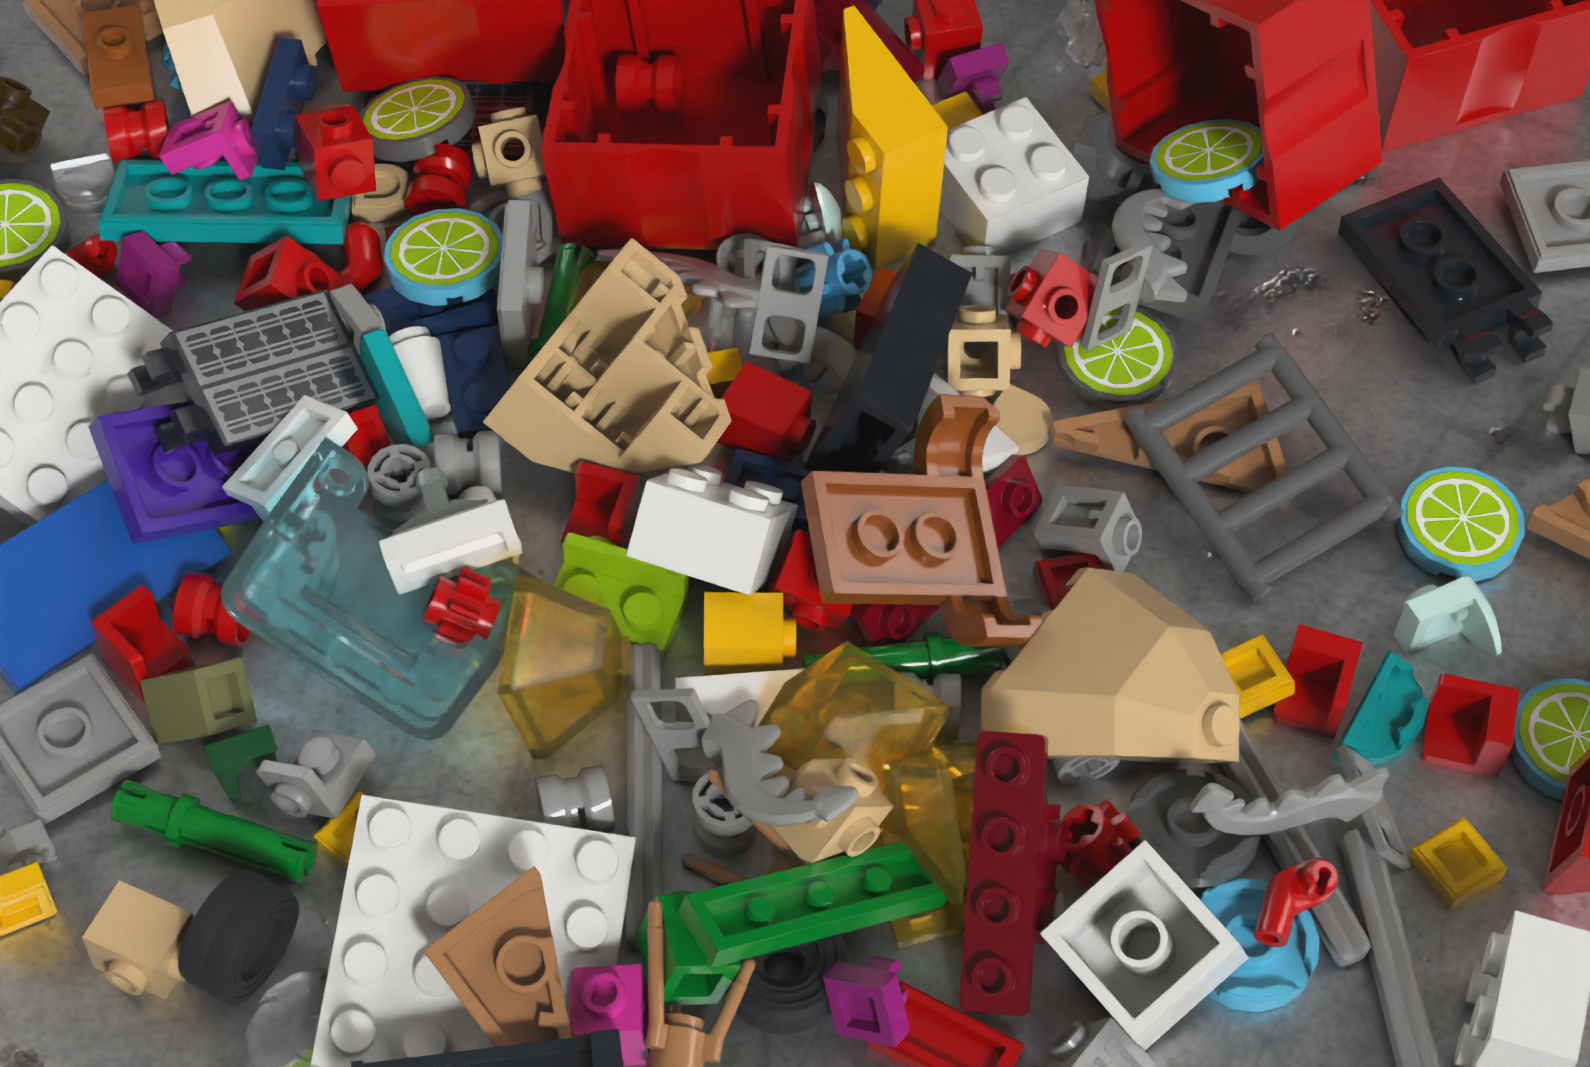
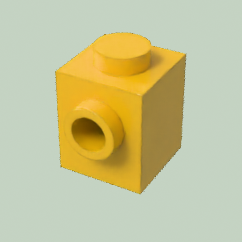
M704 592V676L783 670V658H796V618H783V593H753L747 595L741 592Z

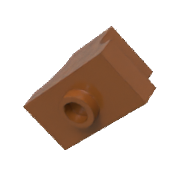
M140 5L83 12L82 20L90 87L95 109L97 108L100 123L105 122L104 107L124 105L129 109L135 108L136 111H140V107L145 101L157 99Z

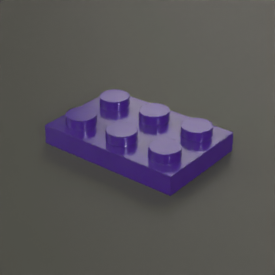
M188 401L97 416L88 427L132 544L260 520L261 518L251 505L228 496L222 486L262 442L214 457L207 440H203L165 454L155 430L160 425L172 422L170 414L176 409L190 406ZM293 498L284 508L283 514H290L305 509L312 502V498L306 504Z

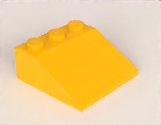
M853 5L843 10L837 112V140L844 212L842 229L845 238L849 241L850 247L866 255L867 260L876 270L879 266L883 267L910 255L918 243L925 247L936 243L948 126Z

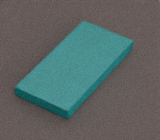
M162 160L118 161L98 221L100 240L123 241V237L144 231L153 241L275 243L288 236L298 244H343L352 204V195L318 201L303 175L299 163L287 162L285 170L262 168L261 163L257 162L253 175L240 180L227 161H216L214 164L200 170H196L192 166L171 175Z

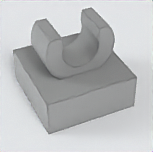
M1581 367L1575 389L1558 384L1547 386L1542 406L1543 410L1550 411L1546 424L1547 430L1559 434L1572 432L1575 454L1590 455V368Z

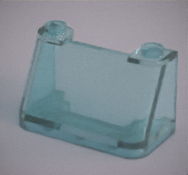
M325 436L269 513L225 580L221 590L222 604L227 613L239 624L405 733L419 739L431 740L440 738L451 729L496 669L544 582L507 559L472 570L492 579L488 595L502 601L499 613L487 640L477 634L469 641L458 644L445 643L434 638L435 633L433 631L435 627L422 622L421 619L436 583L398 595L378 542L393 535L394 532L357 508L369 488L368 473L363 464L353 454ZM459 575L448 579L455 581L456 577H458Z

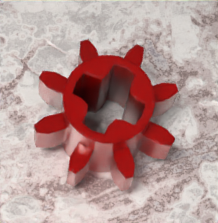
M462 567L455 581L439 576L421 619L422 622L435 627L433 631L435 634L431 643L459 655L464 645L467 646L468 641L480 646L485 644L502 602L488 595L492 579Z
M1104 800L1099 807L1091 804H1079L1062 818V820H1066L1068 823L1069 841L1064 861H1057V863L1067 874L1071 873L1083 888H1088L1094 880L1098 882L1133 851L1128 842L1136 839L1140 832L1126 814H1120L1109 800Z

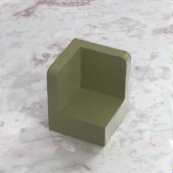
M242 657L191 666L140 680L154 741L157 744L211 736L257 721Z

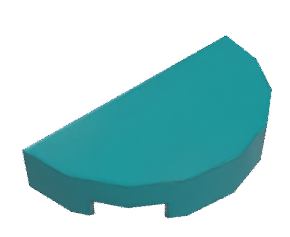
M383 328L363 335L360 343V358L380 396V399L374 405H377L385 427L398 444H407L420 448L434 442V434L387 332H384Z
M1391 650L1387 651L1336 748L1345 744L1370 761L1372 765H1377L1404 755L1419 738L1423 728L1428 702L1427 698L1423 696L1422 688L1413 677L1414 669L1410 663ZM1335 749V752H1334L1332 758H1333V759L1340 760V759H1339V756H1338V754H1337V751H1336V749Z

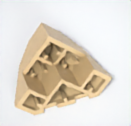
M154 0L162 30L192 117L232 101L241 117L253 123L278 38L302 40L308 63L314 66L318 64L315 54L327 42L317 9V0Z
M631 237L485 418L483 423L535 463L575 473L579 462H587L637 474L702 462L732 420L725 400L714 398L706 376L713 367L699 328L689 327L682 303L687 299V294L681 277Z
M1089 567L1079 568L1065 585L1069 592L1054 610L1043 612L1040 616L1042 623L1030 639L1019 645L1021 651L1006 670L996 671L982 688L981 731L1045 735L1049 741L1047 759L1091 757L1168 764L1239 762V693L1211 632L1134 573Z

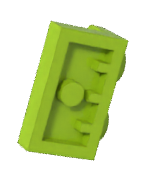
M567 533L562 544L563 565L540 614L541 628L624 653L633 644H654L661 651V664H663L689 603V576L626 556L628 549L618 547L606 538L600 536L584 537L574 533Z

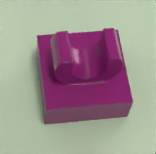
M1002 42L949 58L937 80L944 99L966 91L983 115L995 110L994 102L1000 101L1003 98L998 83L1010 64Z
M144 231L123 237L115 284L136 305L153 317L158 318L171 313L175 292L187 283V279L179 272V265L190 262L192 256L178 242L169 241L158 246Z
M872 956L864 966L837 961L823 976L837 1035L894 1048L907 1036L910 1028L904 1005L908 999L907 990L900 989L897 972L901 968L900 960Z

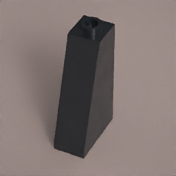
M920 243L917 244L892 279L804 468L810 471L879 473L915 425L971 279L972 272Z

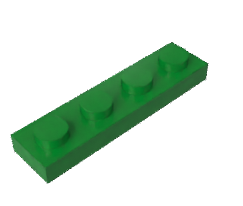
M917 837L869 849L854 857L844 855L686 894L678 913L709 968L941 908L952 890L921 840Z

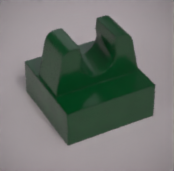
M270 725L202 746L210 771L215 774L225 794L232 800L242 798L240 788L237 785V777L241 770L247 767L258 769L263 760L276 761L275 751H278Z

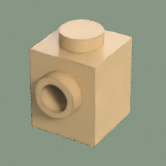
M119 880L82 936V940L93 967L105 972L106 979L114 986L131 995L139 996L143 991H147L166 1000L178 980L186 981L179 973L178 959L184 937L194 917L192 912Z

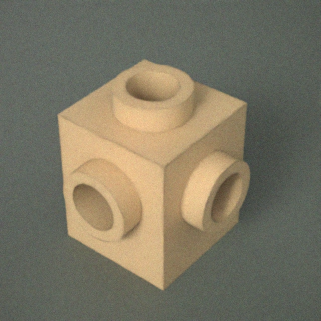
M524 107L491 114L492 124L478 127L481 142L472 143V152L479 178L489 177L490 185L496 190L506 188L508 197H518L542 191L541 182L547 181L540 152L545 130L543 120L537 114L527 116L526 108ZM518 139L524 144V155L517 161H509L504 157L503 148L509 140Z
M987 305L960 307L959 315H956L936 370L945 369L946 382L958 391L960 395L986 397L994 395L995 390H1010V369H1020L1021 367L1020 332H1011L1007 315L996 314L995 307ZM965 342H987L985 349L977 354L969 353L964 349Z
M852 758L812 759V761L801 766L793 774L789 781L790 790L784 798L797 787L804 788L808 800L813 799L822 786H853L858 791V800L830 822L817 818L800 824L788 826L772 825V827L805 865L844 855L854 857L866 851L877 840L880 834L878 826L894 805L877 787L879 781L876 775L863 763Z

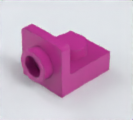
M229 101L171 125L159 157L171 175L192 166L196 170L204 169L214 164L223 155L240 180L246 179L253 175L258 160V154L250 133L253 123L246 118L243 119L232 101Z
M642 964L573 969L571 972L569 1025L572 1036H589V1032L619 1029L622 1059L625 1066L647 1064L650 1050L644 1046L648 1026V983Z

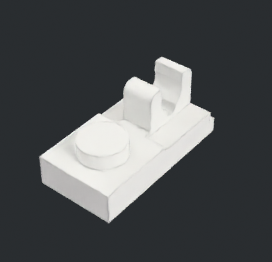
M304 395L222 488L228 496L251 505L262 521L278 527L286 517L283 514L284 508L293 498L305 504L311 499L312 492L307 482L314 474H319L358 428L346 411Z

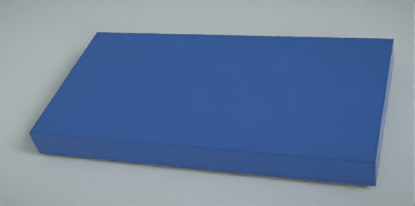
M108 479L0 544V676L13 694L16 695L96 644L97 641L91 621L137 587L144 585L153 594L155 604L157 605L178 591L182 579L187 572L194 571L205 574L226 561L233 552L215 528L132 544Z

